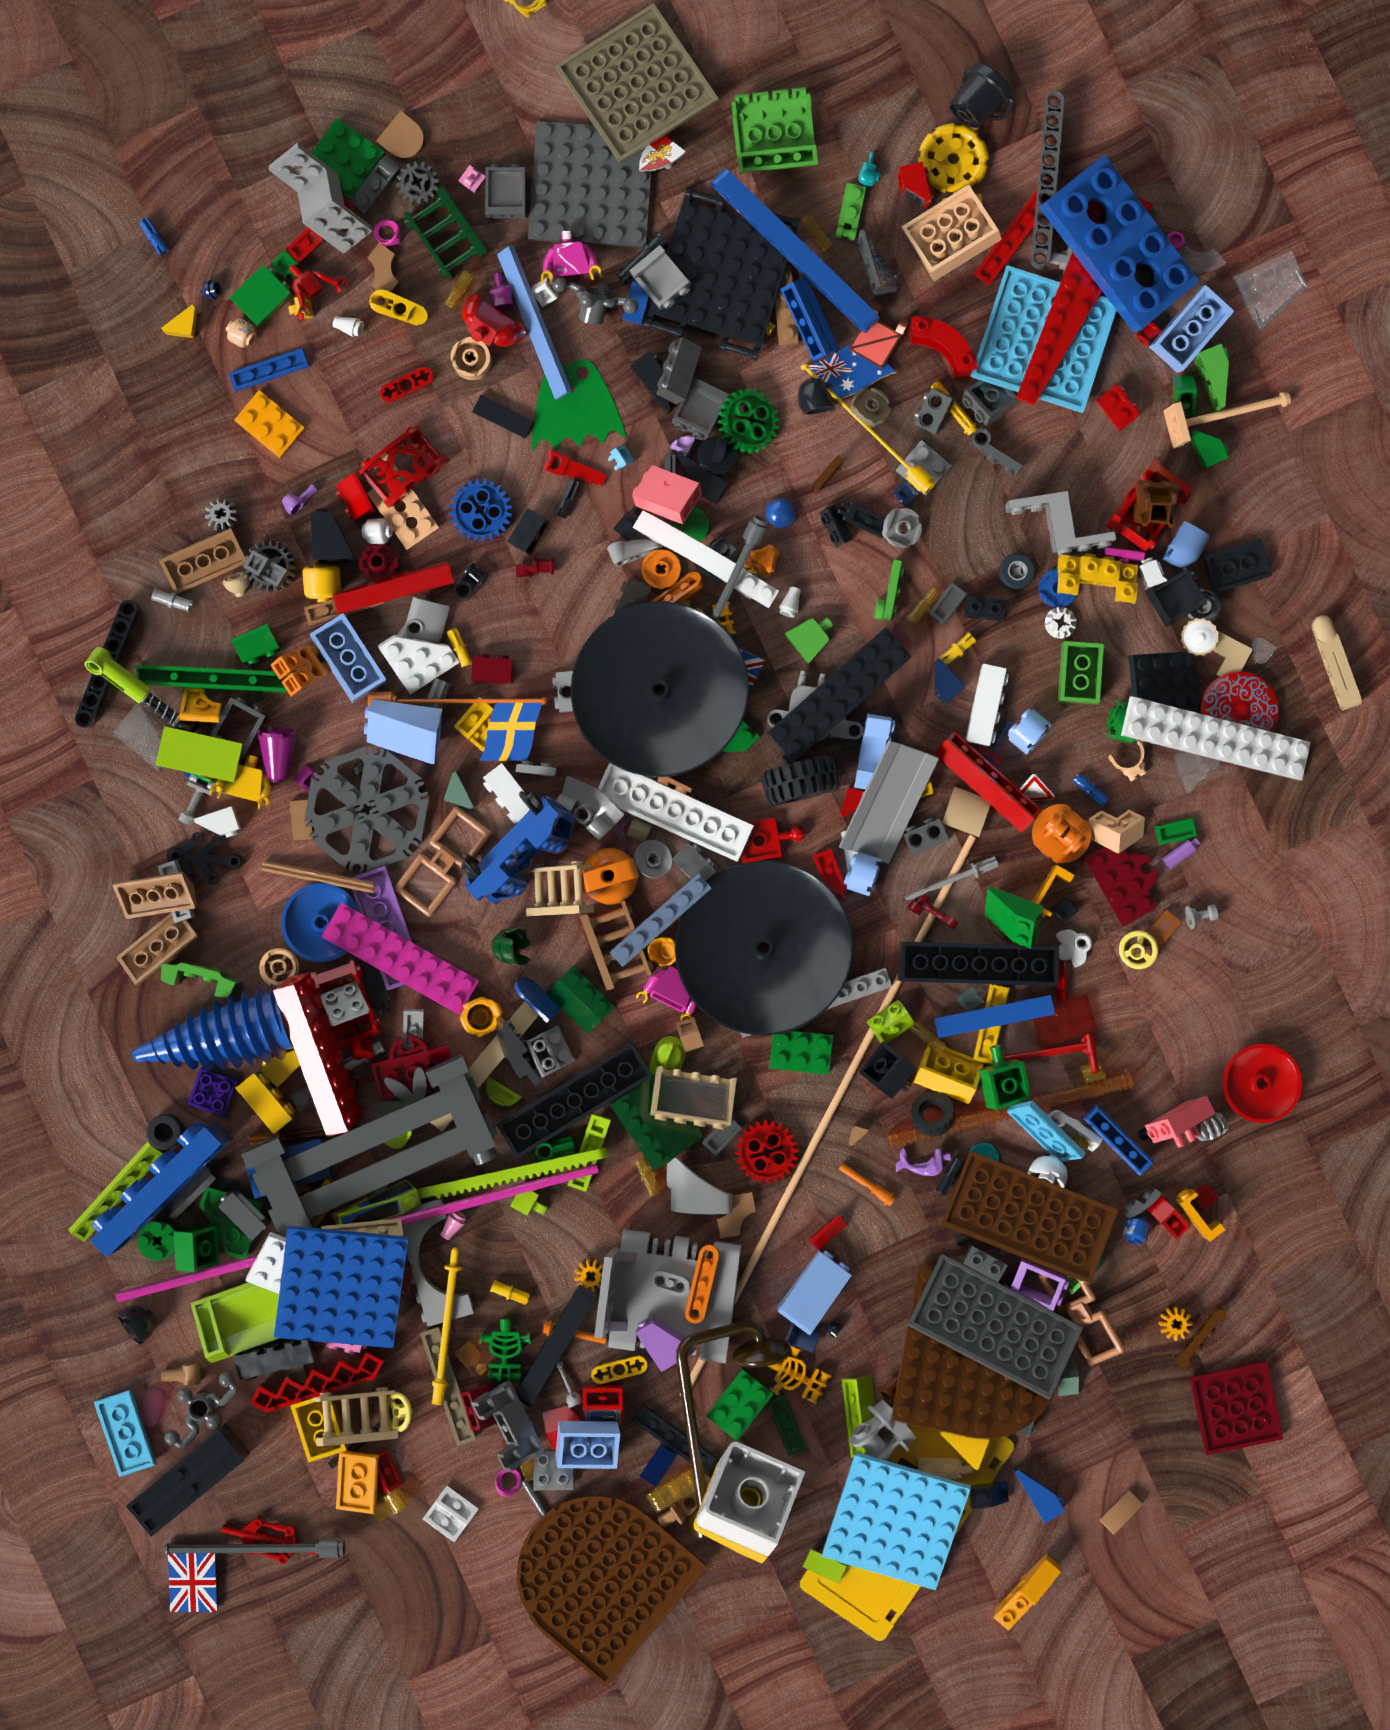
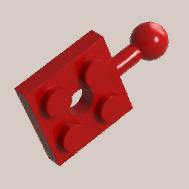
M775 818L747 822L754 827L741 854L743 863L782 857L779 841L787 839L802 841L806 835L805 829L801 826H794L791 831L778 833ZM756 835L764 837L765 843L762 846L754 844L753 838Z

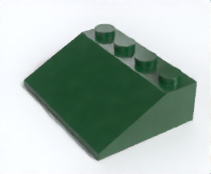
M655 1075L610 1104L653 1171L704 1137L698 1126L693 1125L694 1122L686 1121V1124L676 1123L671 1118L662 1121L656 1120L655 1116L650 1115ZM661 1078L657 1109L688 1113L668 1081Z

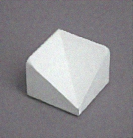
M545 278L543 284L541 281L538 282L531 289L534 298L542 308L556 300L559 296V292L552 288L549 278Z

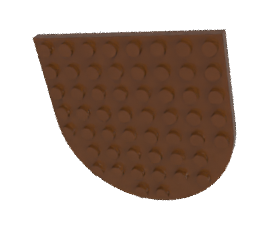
M918 1265L908 1322L934 1267ZM999 1283L1000 1285L1008 1289H1011L1010 1286L1003 1283ZM907 1325L890 1421L972 1439L989 1440L1012 1435L1034 1422L1049 1405L1055 1390L1051 1398L1047 1399Z
M587 1495L572 1498L558 1504L535 1523L528 1533L520 1552L517 1566V1584L522 1604H524L529 1618L534 1625L606 1687L705 1571L708 1565L639 1507L611 1496Z

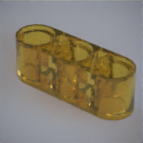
M692 1468L684 1470L645 1495L655 1513L662 1511L695 1491Z

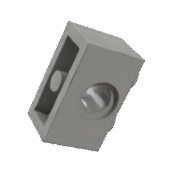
M573 671L557 672L556 677L552 678L553 689H557L558 697H554L555 709H559L560 713L573 712L571 696L564 697L562 695V690L565 687H571Z

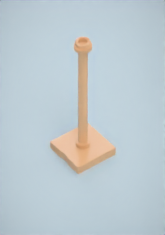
M1281 392L1279 397L1185 419L1181 402L1172 404L1164 410V415L1173 449L1182 447L1185 443L1191 441L1188 431L1190 426L1280 404L1282 407H1286L1291 403L1288 392Z

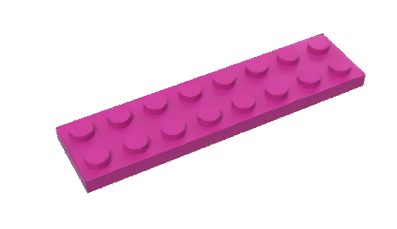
M342 902L321 936L460 1015L463 1005L467 1003L479 980Z

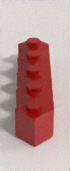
M368 1349L359 1366L341 1358L332 1374L315 1366L305 1383L300 1382L289 1374L283 1381L279 1391L261 1383L250 1404L269 1413L319 1397L320 1393L334 1392L373 1380L386 1358Z

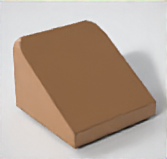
M854 1125L848 1144L853 1146L869 1130Z

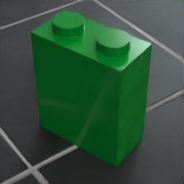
M264 265L229 297L259 329L293 297L290 292L292 288L285 281L281 283L276 278L278 274L271 267L267 269Z

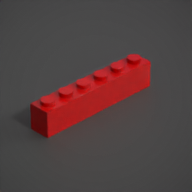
M953 731L934 752L942 762L1021 833L1042 811L1038 805L956 731Z

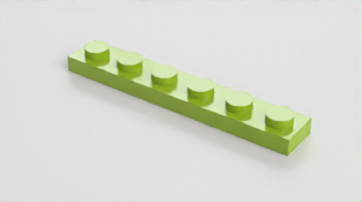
M147 1142L68 1229L69 1232L85 1242L95 1231L92 1223L108 1208L111 1209L114 1205L118 1206L120 1204L122 1193L136 1180L139 1181L149 1171L148 1168L163 1154L162 1151Z

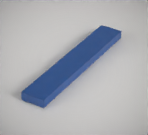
M1051 995L935 1018L934 1021L938 1038L1055 1015Z

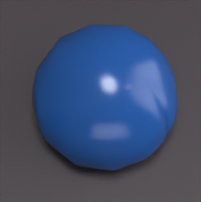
M776 498L771 500L766 506L765 517L772 526L784 529L791 526L794 522L796 509L789 500Z

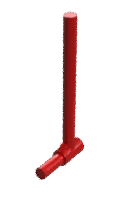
M1093 1034L1084 1035L1081 1043L1004 1055L1005 1061L1012 1059L1021 1061L1083 1050V1053L1089 1057L1092 1074L1099 1073L1096 1056L1097 1049Z

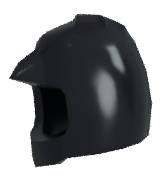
M810 377L803 381L799 386L797 397L802 413L804 415H813L835 411V404L827 396V391L834 386L819 378Z

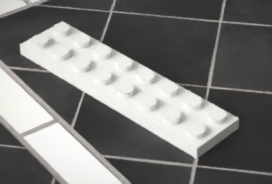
M609 763L598 787L619 809L737 862L754 827L745 821L647 777L624 771Z

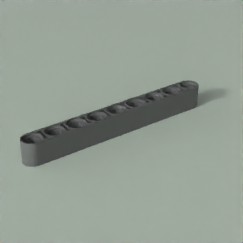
M1058 91L1049 93L1044 106L1031 250V264L1038 270L1047 266L1051 254L1053 225L1050 221L1046 224L1039 221L1040 216H1045L1039 206L1043 204L1041 197L1047 196L1050 198L1056 193L1064 110V96ZM1057 99L1059 105L1052 106L1049 100ZM1054 118L1058 124L1052 126L1048 123V119ZM1053 138L1055 139L1056 144L1049 145L1047 144L1046 139ZM1051 157L1054 160V164L1048 165L1044 159ZM1050 177L1053 183L1047 185L1043 182L1042 178ZM1037 236H1045L1047 238V242L1040 243L1037 240ZM1043 255L1045 262H1037L1035 256Z

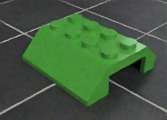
M806 87L792 88V95H788V89L773 90L772 97H769L768 91L752 93L753 99H749V93L735 95V101H731L739 174L818 165L811 114L810 93H806Z

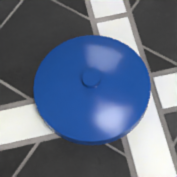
M327 883L310 884L299 889L289 898L282 912L281 929L286 943L297 955L310 961L328 962L340 958L347 951L321 936L341 902L359 912L355 901L343 889Z

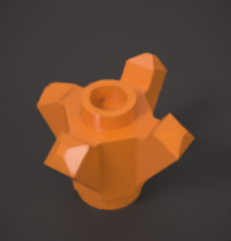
M770 544L762 549L751 551L744 566L747 568L752 567L764 578L770 577L771 572H775L776 560L780 555L779 551Z

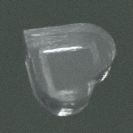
M1263 638L1255 639L1251 644V648L1254 651V661L1259 664L1267 662L1277 647Z

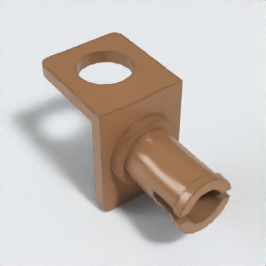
M694 1490L676 1499L669 1511L658 1516V1521L663 1528L676 1520L679 1524H682L686 1517L697 1508V1503L693 1508L685 1505L686 1498H693L696 1502Z

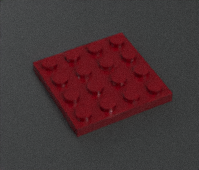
M1267 1361L1189 1377L1205 1455L1283 1439Z

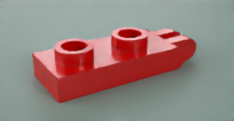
M828 849L813 855L822 881L836 896L840 894L842 901L846 900L844 892L847 889L832 850Z

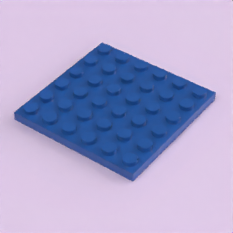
M287 1225L274 1338L308 1339V1341L393 1348L408 1237Z

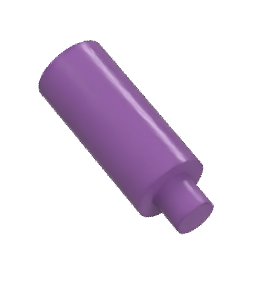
M1196 838L1191 842L1189 840L1185 841L1162 858L1164 863L1170 870L1196 852L1195 848L1200 845V842Z

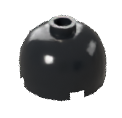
M130 1305L117 1313L118 1319L126 1332L136 1336L133 1340L138 1345L143 1344L151 1337L154 1331V1323L152 1321L154 1315L148 1308L144 1310L141 1306Z

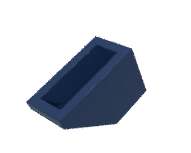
M938 658L934 662L933 690L936 692L934 696L941 703L945 702L948 704L966 686Z

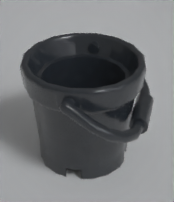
M977 63L971 69L969 67L965 69L961 78L960 89L949 102L951 104L949 110L960 123L965 120L969 122L967 126L969 129L978 130L987 119L1000 121L1006 118L1012 110L1015 99L1013 98L1011 87L998 72L985 64ZM1008 104L1003 114L999 116L993 115L1000 107Z

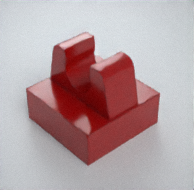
M354 1035L351 1038L352 1045L350 1050L354 1052L352 1059L360 1061L363 1058L370 1059L374 1056L371 1039Z

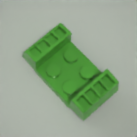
M189 962L179 964L166 963L162 964L161 980L170 985H180L182 975L192 978L198 977V975L203 976L202 980L212 983L218 980L214 995L217 997L235 996L241 983L228 977L224 971Z

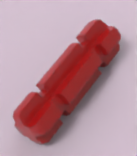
M1059 962L1058 986H1056L1057 1000L1067 999V992H1065V989H1067L1066 962Z

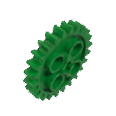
M747 388L744 389V392L741 389L737 391V394L735 392L731 393L730 397L724 399L726 404L720 406L724 411L718 413V415L723 417L722 420L718 421V423L723 424L719 431H725L722 438L728 437L727 444L734 443V450L740 448L741 452L746 450L748 453L761 451V448H767V444L773 443L771 437L777 436L774 430L779 429V426L775 425V422L780 421V419L775 418L774 415L778 411L772 410L775 403H768L770 397L763 398L764 392L757 395V389L750 391ZM740 405H742L744 408L743 413L739 409ZM757 410L761 411V418L758 416ZM736 424L740 426V432L737 431ZM754 428L758 431V437L754 435Z

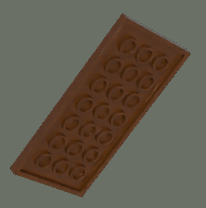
M970 1151L941 1225L1090 1285L1119 1210Z

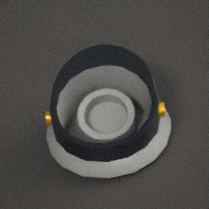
M1205 590L1208 595L1205 600L1208 604L1187 616L1191 620L1205 618L1213 622L1221 611V602L1216 594Z

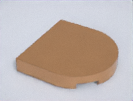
M400 111L376 142L394 157L406 159L416 156L421 151L424 137L419 125Z

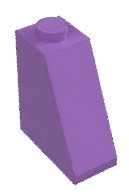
M656 1317L650 1320L645 1318L639 1322L635 1333L660 1371L662 1372L676 1364V1349L685 1336ZM696 1345L689 1349L688 1356L695 1352Z

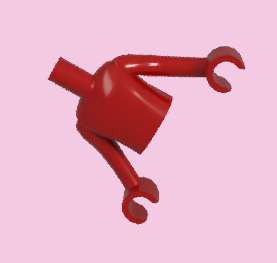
M295 264L289 268L296 276L292 287L300 305L297 312V317L300 320L304 319L302 312H305L308 316L310 314V308L305 305L304 296L311 300L324 288L317 279L335 285V291L338 293L342 291L340 285L344 288L348 286V282L344 278L337 280L317 271L302 272Z

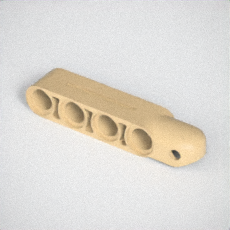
M1318 616L1312 622V631L1338 704L1342 711L1361 705L1362 700L1333 622L1328 616Z

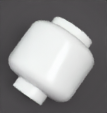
M384 518L368 519L362 526V536L369 544H385L393 533L392 526Z

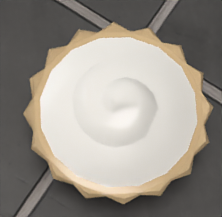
M1195 618L1192 621H1188V624L1183 626V631L1181 632L1183 648L1195 656H1204L1207 653H1211L1219 641V632L1211 620Z

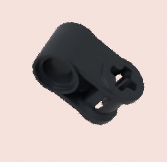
M475 563L468 567L463 577L455 586L456 597L461 601L469 600L489 576L488 573L484 574L475 567ZM463 586L469 588V593L465 596L458 593L459 589Z

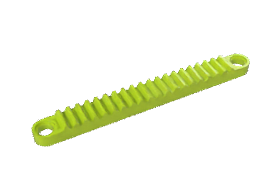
M604 1147L416 1190L419 1199L436 1196L440 1199L444 1196H451V1193L454 1196L459 1194V1192L461 1194L466 1193V1191L472 1192L474 1188L477 1191L482 1189V1187L486 1189L489 1185L491 1187L497 1186V1183L503 1185L505 1182L507 1184L511 1183L512 1180L517 1182L520 1178L525 1180L528 1176L531 1179L535 1175L540 1177L543 1173L548 1175L551 1171L557 1173L558 1169L563 1172L566 1170V1167L568 1170L573 1169L574 1166L579 1168L581 1164L585 1167L589 1165V1161L607 1158L608 1152L607 1148Z

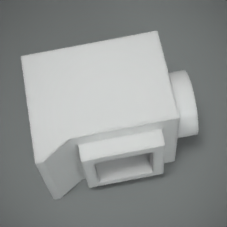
M1153 557L1141 561L1142 565L1138 567L1146 589L1167 581L1163 577L1164 572L1160 562L1153 560Z

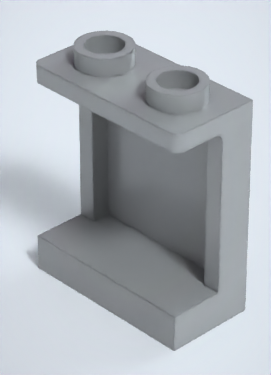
M660 245L630 270L633 278L660 310L668 309L675 303L674 299L679 295L684 296L690 290V280L683 275Z

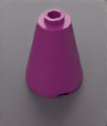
M272 727L270 731H266V728L258 730L265 772L271 782H282V779L287 777L298 736L297 730L294 731V729Z

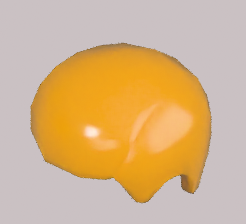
M667 936L655 938L649 944L647 950L649 959L659 964V966L672 965L676 961L675 940Z

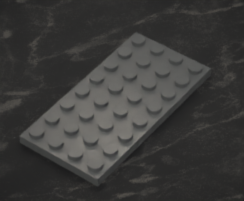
M943 1254L940 1255L907 1324L915 1330L1047 1399L1051 1398L1083 1329L1079 1325Z

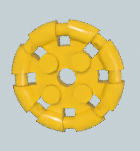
M948 123L935 128L932 134L929 133L924 138L919 149L921 154L918 162L923 161V166L928 168V184L940 192L945 193L947 191L954 194L967 185H970L972 189L973 185L979 184L988 169L986 164L987 160H989V153L985 141L979 138L978 132L969 129L963 124L962 126H957L954 123ZM953 133L960 134V139H952ZM939 137L943 140L940 145L936 143ZM971 141L975 144L973 149L968 145ZM928 153L934 154V160L928 158ZM951 154L957 155L959 162L951 164L948 161V156ZM974 159H979L978 165H972ZM934 169L939 173L936 177L932 173ZM967 173L971 176L968 180L964 179ZM947 178L955 179L954 184H947Z

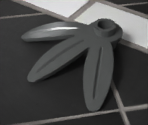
M417 1067L415 1070L413 1094L400 1081L390 1077L385 1078L384 1081L387 1087L403 1102L386 1101L378 1103L371 1107V1112L387 1115L423 1099L427 1087L426 1074L423 1068Z

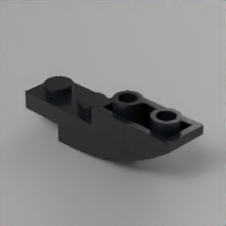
M499 1016L497 1018L498 1039L508 1065L519 1079L526 1075L538 1088L543 1082L539 1078L541 1075L535 1066L531 1068L528 1064L530 1059L525 1054L528 1050L523 1045L526 1041L520 1033L516 1035L513 1032L515 1027L509 1019L505 1021Z

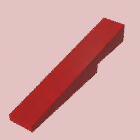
M443 561L409 573L405 571L334 594L332 597L337 614H342L454 583L449 564Z

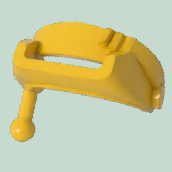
M504 0L513 4L527 18L547 5L546 0H535L528 6H519L514 0Z

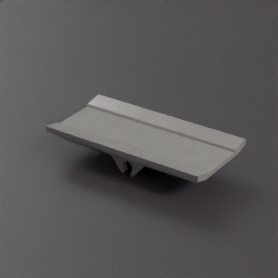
M889 740L868 785H866V790L862 794L859 805L839 847L880 858L882 862L889 864L939 758Z

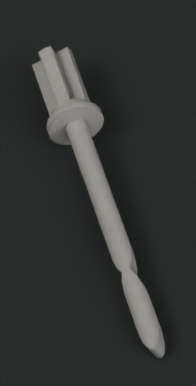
M995 856L976 864L971 863V869L932 884L927 888L910 893L905 899H914L928 891L936 890L972 874L978 878L980 874L997 868L998 862Z

